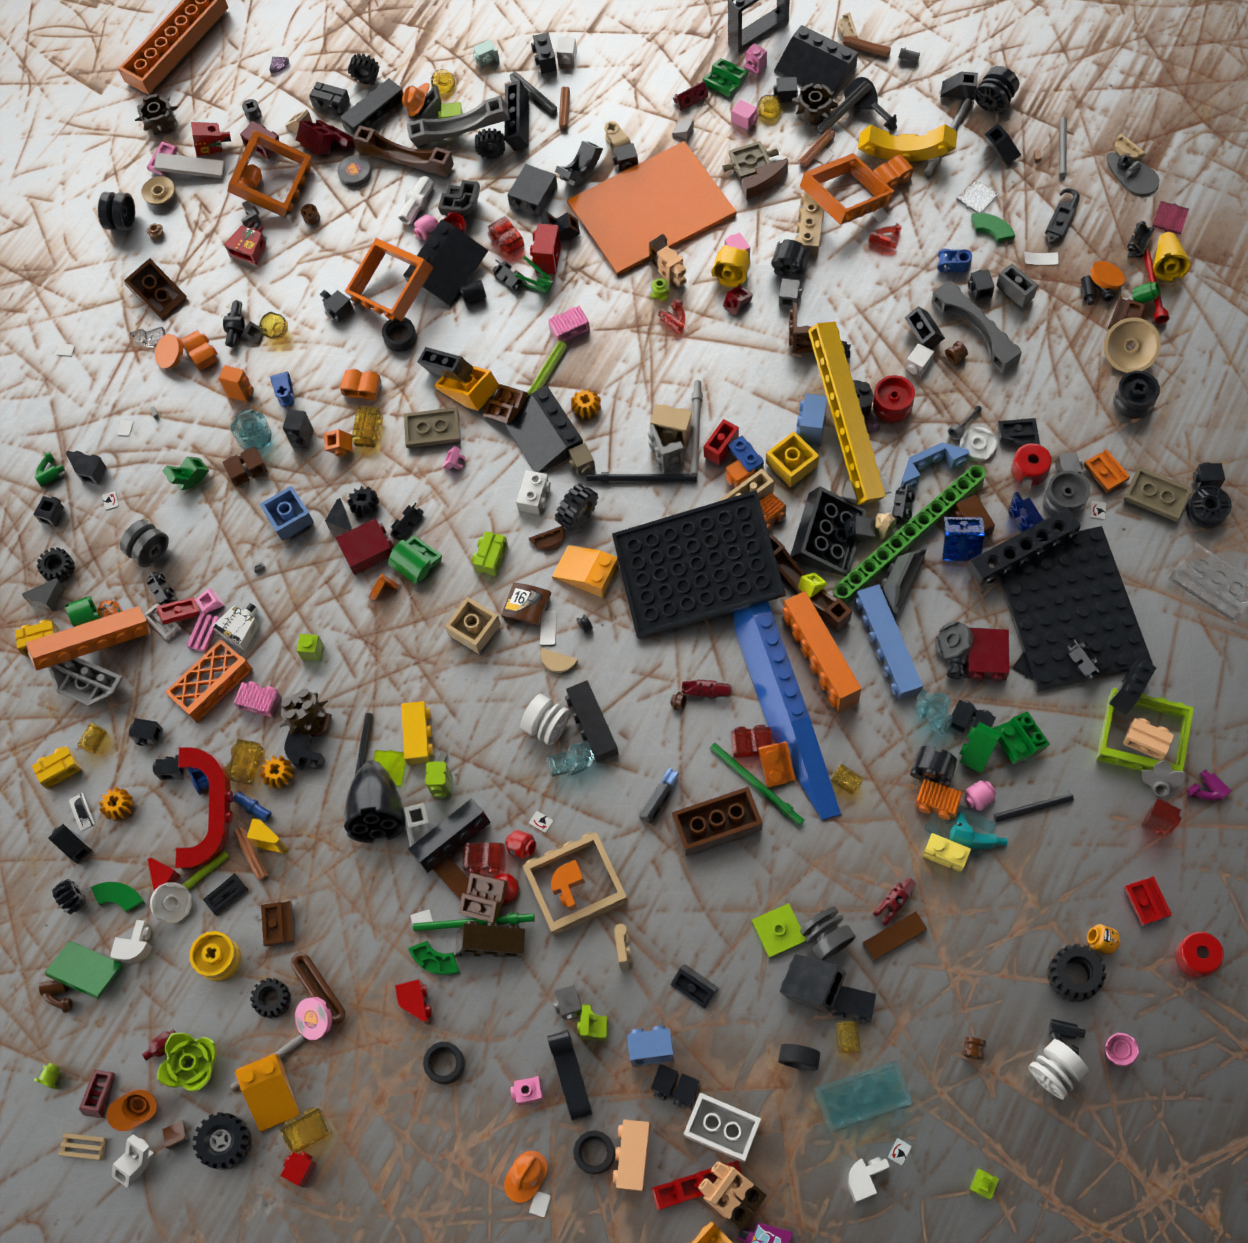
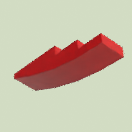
M738 1160L725 1164L735 1168L742 1174ZM712 1168L652 1187L651 1191L657 1211L705 1196L698 1188L705 1179L714 1184L718 1177L711 1172Z

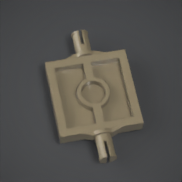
M761 141L729 150L731 163L722 165V169L724 172L734 169L741 181L743 178L755 175V168L770 164L769 158L779 155L777 148L767 151Z

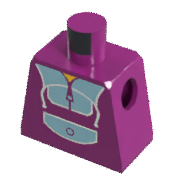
M757 1223L755 1231L745 1227L742 1231L740 1230L737 1239L744 1243H789L793 1232Z

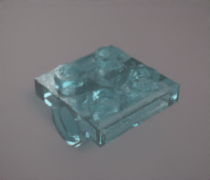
M923 689L917 696L914 707L916 713L921 718H925L935 732H940L944 735L948 731L953 718L947 712L950 705L949 697L942 692H936L931 696Z

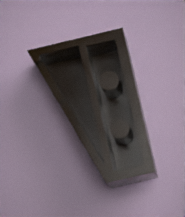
M467 921L457 931L455 956H461L462 952L474 953V957H481V954L493 955V957L520 958L524 954L525 929L519 928V925L500 927L498 923L479 925L477 921Z

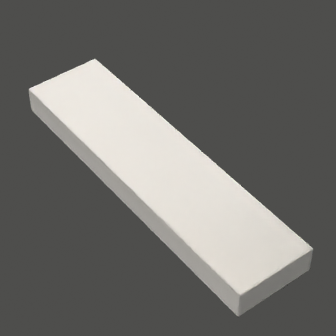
M157 153L154 169L156 171L222 178L224 161Z

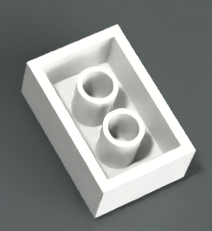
M700 1093L683 1135L687 1139L745 1163L761 1118Z

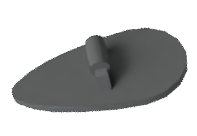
M1113 152L1107 154L1106 159L1110 170L1127 190L1135 195L1144 196L1155 192L1158 188L1160 180L1158 174L1153 169L1137 160H1132V165L1127 170H1121L1117 166L1118 159L1121 156Z

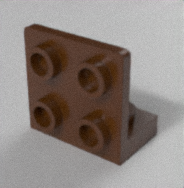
M793 303V309L789 310V346H792V353H814L808 332L811 327H797V303Z

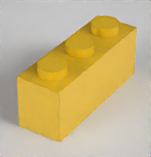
M425 701L401 704L404 759L407 765L431 762V756L434 755L433 744H430L429 738L433 736L432 727L428 723V719H431V709L426 706Z

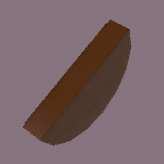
M559 526L529 537V541L538 550H553L560 546L564 540V527Z

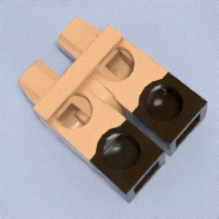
M661 234L649 242L650 263L668 281L669 285L674 283L678 288L686 283V278L684 277L686 268L683 266V257L681 255L677 256L676 251L667 246L666 236Z
M717 1161L711 1170L718 1177L713 1184L708 1179H705L698 1188L705 1195L704 1200L724 1216L734 1228L742 1231L754 1215L750 1210L756 1212L767 1194L735 1168Z

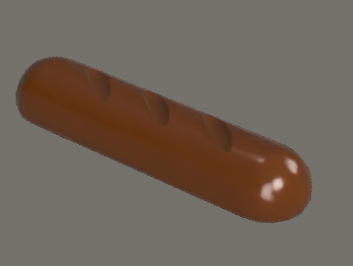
M295 954L291 959V967L310 996L318 997L326 1002L327 1009L330 1008L332 1013V1025L342 1023L346 1017L345 1009L307 954Z

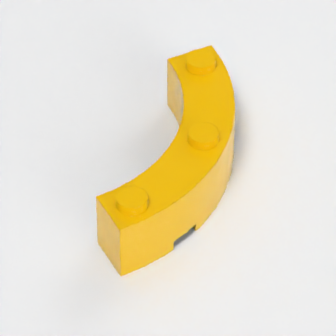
M871 124L860 132L858 149L867 155L891 160L901 154L908 163L923 161L945 155L956 149L958 132L944 124L928 131L926 135L922 136L917 134L894 136L889 135L888 131Z

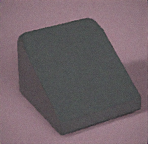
M249 321L240 339L257 345L265 330Z

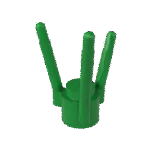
M523 255L522 258L543 277H539L537 281L517 273L515 277L535 285L521 283L522 287L548 294L553 285V281L550 280L551 276Z

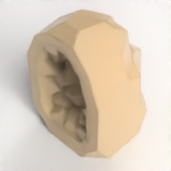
M877 514L875 518V536L881 540L887 538L895 527L896 519L891 514Z

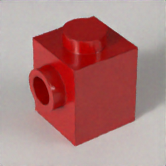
M293 1151L292 1155H288L283 1164L285 1168L280 1176L304 1188L317 1163L311 1161L313 1156L304 1151L298 1154Z

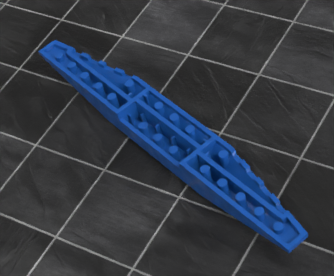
M769 602L733 611L735 633L773 740L778 744L787 741L794 773L820 819L823 821L840 816L841 812L816 734Z

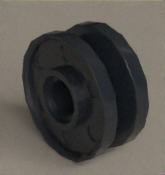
M1207 485L1198 488L1192 494L1186 506L1187 515L1190 520L1202 528L1220 526L1230 514L1232 508L1231 499L1224 490L1216 486Z

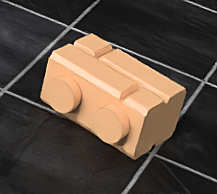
M1134 718L1123 744L1162 761L1168 752L1174 734L1169 733V729L1165 727L1151 725L1144 718Z

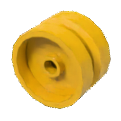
M210 931L200 935L193 942L189 951V961L192 968L208 980L219 982L231 978L238 971L242 953L239 946L226 934Z

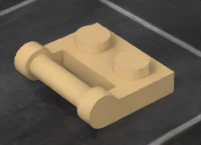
M618 924L614 928L618 961L621 971L629 970V963H633L630 946H626L629 942V936L626 926Z

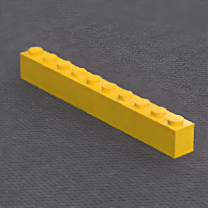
M836 321L816 323L808 332L850 481L856 495L857 505L874 503L886 497L885 489L882 485L880 471L876 464L875 454L872 450L870 437L854 387V381L849 370L850 367L847 363L840 332Z

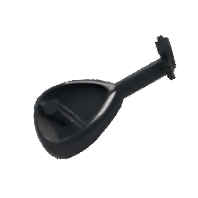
M858 77L853 80L844 90L845 99L864 81H867L871 85V89L853 107L875 110L887 121L884 126L889 131H894L897 128L896 114L891 116L878 105V96L874 84L865 77Z

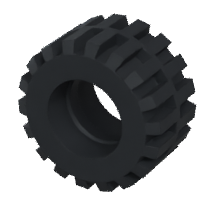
M1074 944V946L1067 945L1064 949L1062 948L1058 951L1049 964L1048 977H1051L1049 983L1051 986H1055L1054 991L1056 994L1060 992L1063 999L1068 997L1071 1002L1076 1000L1083 1002L1085 999L1092 998L1105 983L1104 980L1107 973H1104L1106 969L1105 964H1101L1103 959L1101 956L1097 957L1095 955L1097 951L1094 949L1089 951V946L1084 945L1080 947V944ZM1076 962L1081 964L1088 973V981L1085 984H1077L1071 981L1066 974L1067 963Z

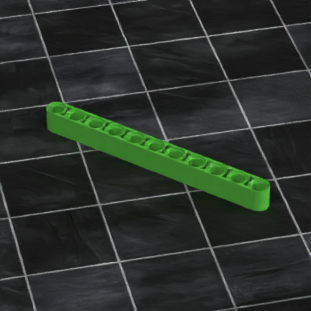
M980 465L970 467L835 586L833 596L841 599L846 605L857 596V591L869 586L890 567L891 562L895 563L898 556L904 555L953 512L956 503L969 498L983 484L986 474L985 469ZM933 510H938L940 513H935ZM907 533H911V534H913L914 536H911V537H910V536H907L906 534H907ZM893 545H898L900 548H894ZM879 557H885L887 560H881ZM870 568L873 572H867L865 569ZM857 580V581H859L860 583H859V584H854V583H852L851 581ZM844 592L846 596H840L838 593Z

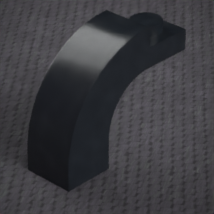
M582 141L573 161L567 166H557L555 172L560 175L561 180L577 186L593 171L603 148L590 141Z

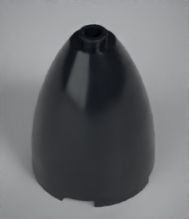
M375 760L367 761L358 770L352 780L345 802L344 829L347 831V836L363 843H373V839L386 837L389 841L399 836L405 828L403 805L399 791L388 771Z

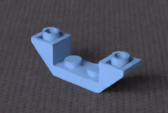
M942 442L909 457L901 487L906 488V484H908L911 489L915 488L919 484L920 479L918 470L925 468L932 462H939L943 457L951 469L956 466H963L968 461L969 450Z

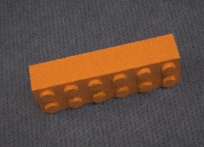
M806 591L784 600V608L782 609L783 622L786 627L789 626L792 630L793 640L800 644L802 656L805 659L808 658L810 670L814 675L817 674L821 689L823 691L826 690L829 695L828 701L831 707H835L840 712L859 703L862 688Z

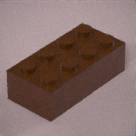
M749 786L672 812L673 822L686 856L761 831L763 827Z

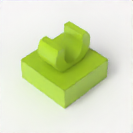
M978 1168L969 1190L991 1200L999 1178Z

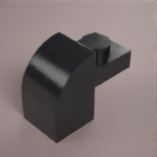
M547 211L541 214V224L558 225L561 241L570 240L580 234L578 219L568 212L558 218H555Z
M288 732L284 750L287 758L296 768L303 770L304 764L313 768L324 766L325 758L323 755L309 751L312 741L308 735L301 733L290 735Z

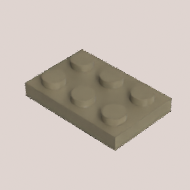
M457 407L404 413L406 448L461 442Z
M1138 466L1123 500L1178 522L1193 488Z

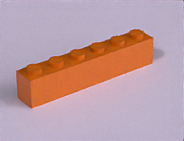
M137 606L26 642V646L33 666L38 671L149 634L147 620L140 607Z

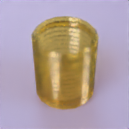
M89 723L76 744L83 750L95 754L99 745L102 744V740L105 739L107 731L94 723Z
M840 764L833 774L831 782L849 794L854 795L864 777L845 765Z
M843 1021L836 1023L838 1052L852 1053L860 1051L858 1022Z

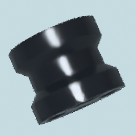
M254 99L244 101L242 109L245 112L246 118L250 121L259 119L261 117V110L258 102Z
M962 658L948 659L949 669L947 670V677L956 680L965 679L967 675L965 668L968 666L967 660Z

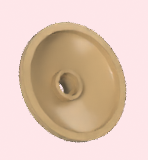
M1136 317L1126 318L1114 324L1107 332L1104 340L1106 359L1115 369L1125 373L1147 369L1156 361L1161 349V339L1157 329L1150 322ZM1128 343L1134 344V348L1132 350L1128 349Z

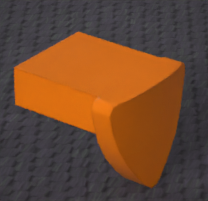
M381 574L368 598L375 601L383 586L396 590L399 585L394 580Z

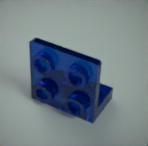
M1018 491L1013 494L1008 513L1011 519H1014L1018 524L1020 533L1044 521L1030 497L1023 500Z
M944 517L945 536L942 560L970 561L982 554L985 534L983 517Z

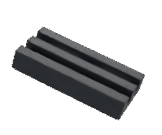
M234 873L207 895L203 901L214 915L217 916L245 893L248 888L237 874ZM234 881L237 882L231 888H229L223 894H221V896L217 898L213 903L210 902L223 890L230 886Z

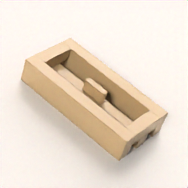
M63 1133L62 1138L64 1139L60 1144L61 1151L58 1153L59 1156L93 1160L103 1159L107 1138ZM69 1139L100 1142V1146L68 1142ZM67 1147L96 1150L98 1155L66 1151Z

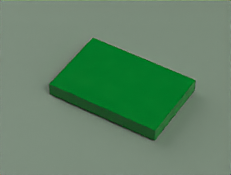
M69 940L47 968L45 975L99 1000L123 967L121 963Z

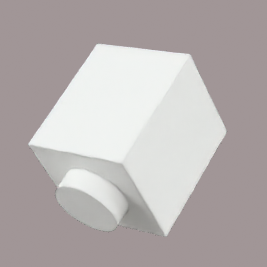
M559 37L557 47L558 64L574 65L577 51L576 38Z
M918 343L907 358L905 369L921 377L932 362L934 351Z

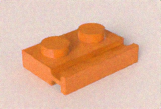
M1107 449L1084 462V467L1106 493L1130 478V475Z
M787 741L758 748L767 787L796 781Z

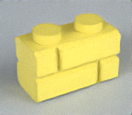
M932 833L922 857L948 868L952 867L953 870L961 873L971 849Z

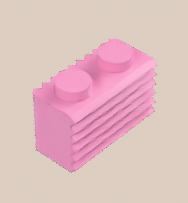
M580 306L572 307L567 312L561 315H554L548 320L550 331L557 342L560 340L564 342L590 330L589 321Z
M242 682L234 704L238 709L274 718L282 697L277 692L278 690L273 687L267 686L263 688L255 682Z

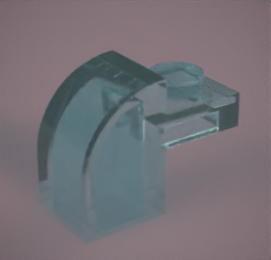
M589 742L570 745L566 752L549 755L546 758L552 777L563 774L571 776L580 773L590 767L595 760Z

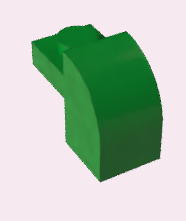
M187 456L180 467L165 466L162 471L170 483L177 484L181 490H187L201 482L209 472V469L200 458Z

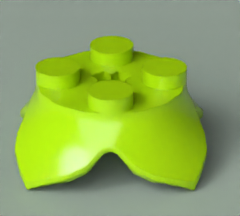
M186 1033L170 1034L165 1045L167 1059L158 1069L157 1080L167 1087H184L187 1091L191 1092L201 1090L210 1080L217 1056L215 1042L207 1037L195 1039ZM189 1059L194 1061L191 1067H186L189 1064Z

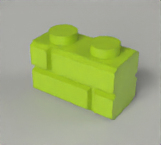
M486 531L483 537L479 538L477 544L478 552L473 554L471 560L476 572L486 573L491 576L497 575L508 544L507 538L504 535Z
M444 761L426 763L427 774L425 775V784L431 795L435 799H445L447 796H450L452 793V774Z

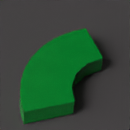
M973 213L971 215L975 231L990 233L997 242L1015 239L1013 229L1003 219L987 213Z
M104 882L91 887L100 906L108 903L118 904L125 912H129L145 903L137 891L123 883Z
M428 941L408 948L415 962L432 974L451 976L460 973L453 952L446 954L437 952L430 946Z

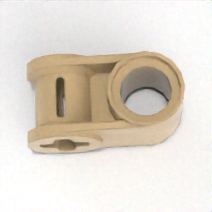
M609 121L605 124V139L613 152L615 147L631 144L629 137L617 122Z

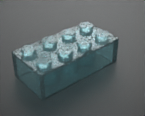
M897 1060L818 1086L813 1091L828 1134L909 1107L913 1103Z

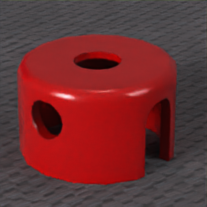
M1029 443L1023 445L1014 455L1011 473L1021 484L1024 477H1030L1033 479L1031 486L1039 485L1048 476L1052 465V457L1049 451L1039 444ZM1034 456L1039 461L1036 464H1032L1028 461V457Z
M1194 932L1187 935L1177 945L1175 951L1176 963L1186 975L1193 978H1205L1217 971L1222 965L1224 950L1220 941L1212 934ZM1198 947H1206L1209 951V956L1207 958L1199 957L1197 955Z

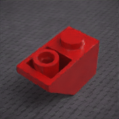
M417 979L395 985L398 1006L424 1024H430L432 1010L430 1004L427 1005L426 997L429 996L426 984Z

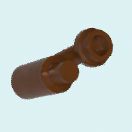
M56 980L39 983V993L48 1004L62 1009L63 1013H68L72 1010L71 998L64 997L60 1001L53 996V994L67 992L68 988L71 987Z

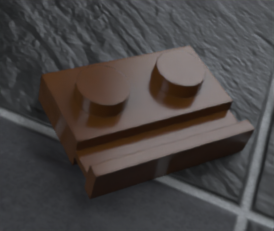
M1120 296L1108 329L1120 320L1132 317L1141 318L1145 304L1131 299L1125 300Z
M289 900L287 902L261 905L263 945L267 947L295 942L292 902Z

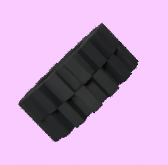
M357 53L350 60L348 74H351V78L355 77V81L359 80V83L364 82L368 84L369 82V84H372L377 78L380 66H378V62H375L374 58L370 59L371 56L368 55L366 57L363 53L361 56L360 53Z
M488 128V131L482 129V132L479 131L475 135V151L483 158L486 156V159H489V157L494 159L495 156L500 157V154L503 155L505 151L504 134H501V131H497V129H493V131L491 128Z
M56 547L55 550L50 548V552L48 550L44 551L45 555L41 553L40 557L42 559L37 560L39 563L37 568L46 580L51 581L57 578L62 583L64 582L63 578L66 577L67 580L70 578L68 574H73L71 569H75L74 561L64 549L61 550ZM57 560H61V566L58 569L51 571V564Z
M266 978L267 981L261 980L260 985L256 984L254 986L256 988L255 991H251L253 997H250L251 1006L263 1017L277 1018L278 1014L283 1015V1010L289 1008L287 1004L291 1003L289 998L291 994L288 991V987L275 978L273 980ZM268 991H276L278 994L277 1002L272 1006H266L263 1002L264 995Z

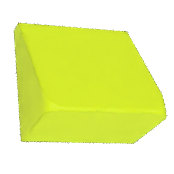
M814 572L801 576L798 589L802 592L806 591L809 598H811L827 586V582Z

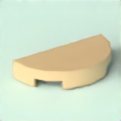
M848 12L838 21V33L843 38L845 36L858 38L851 14Z
M1120 134L1117 137L1115 149L1120 156L1127 154L1131 156L1132 160H1139L1145 157L1146 152L1124 135Z
M541 648L542 663L547 670L553 673L562 674L571 668L573 669L578 662L576 658Z

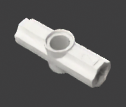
M421 177L413 191L410 190L407 193L405 205L398 215L399 220L403 224H412L418 212L426 207L427 197L434 187V181L429 177Z

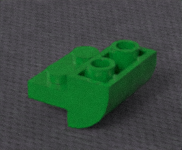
M413 535L406 542L401 540L390 554L388 564L414 584H417L429 574V570L442 560V555Z
M1028 711L993 728L1001 732L998 742L1013 764L1022 760L1025 762L1033 758L1050 745Z

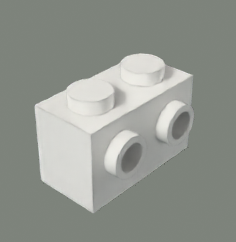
M525 471L516 501L518 511L540 515L541 508L544 509L546 504V492L549 493L551 487L547 474Z

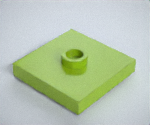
M789 903L751 920L769 959L806 943V937L801 935V927Z

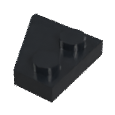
M1036 418L998 421L1000 441L1018 447L1029 443L1040 445Z

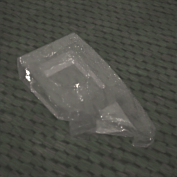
M161 326L147 332L142 328L130 332L129 335L148 348H154L166 333L165 329Z

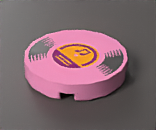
M309 997L302 1000L295 1012L297 1029L303 1037L309 1040L320 1039L331 1029L332 1013L330 1008L327 1009L326 1002L318 997Z

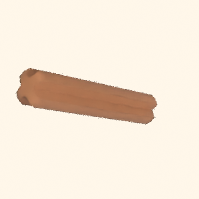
M845 36L843 39L844 46L885 57H888L891 52V47L850 36Z
M563 86L560 93L559 128L561 130L568 128L570 88L568 86Z
M830 128L827 129L799 159V164L807 167L833 139L835 131Z
M242 827L234 830L233 834L256 878L259 881L264 880L268 877V874L252 843L247 839V833Z

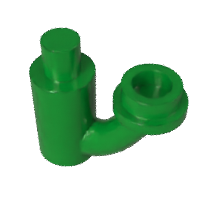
M50 451L44 452L45 457L39 463L35 473L36 476H34L41 487L60 477V473L65 471L62 464L57 467L53 465L44 470L48 463L53 464L55 461Z

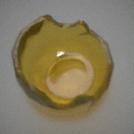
M445 69L435 71L430 79L431 89L436 85L439 94L449 93L455 86L454 75Z
M772 94L764 95L757 103L758 116L765 120L777 118L782 111L781 101Z
M268 312L261 318L259 329L264 336L279 340L288 331V322L281 314Z

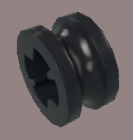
M585 614L582 615V618H576L583 633H586L587 629H593L590 620Z

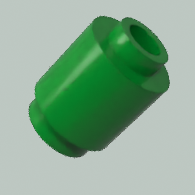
M1148 282L1135 287L1134 292H1132L1133 300L1140 303L1152 301L1161 295V289L1157 282Z

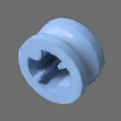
M669 768L662 779V784H670L672 788L678 779L679 772H673V769Z

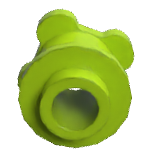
M664 278L653 280L651 284L653 290L651 298L666 301L667 294L670 293L668 281Z
M48 1063L47 1066L43 1065L44 1069L39 1079L34 1078V1081L57 1089L58 1086L55 1083L59 1075L63 1074L59 1071L61 1067L52 1063Z

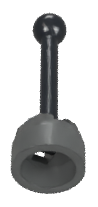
M976 406L974 411L961 424H953L948 429V434L953 439L959 440L964 434V426L976 413L982 411L981 406Z

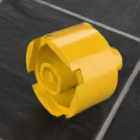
M728 245L722 246L717 252L711 273L713 278L716 277L718 283L726 287H737L738 284H743L751 264L748 251Z

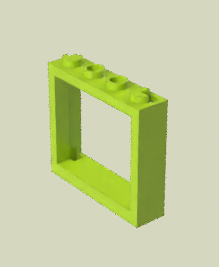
M1113 688L1108 697L1096 760L1138 771H1153L1155 764L1160 760L1107 747L1114 707L1109 702L1118 690ZM1142 693L1140 699L1134 705L1135 707L1182 718L1174 764L1170 763V765L1172 766V771H1183L1194 707L1183 705L1184 702L1175 703L1163 697L1154 698L1146 693Z

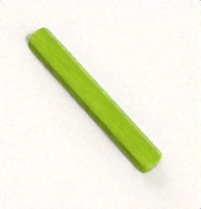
M561 340L557 342L529 388L528 396L544 386L567 348L565 342Z

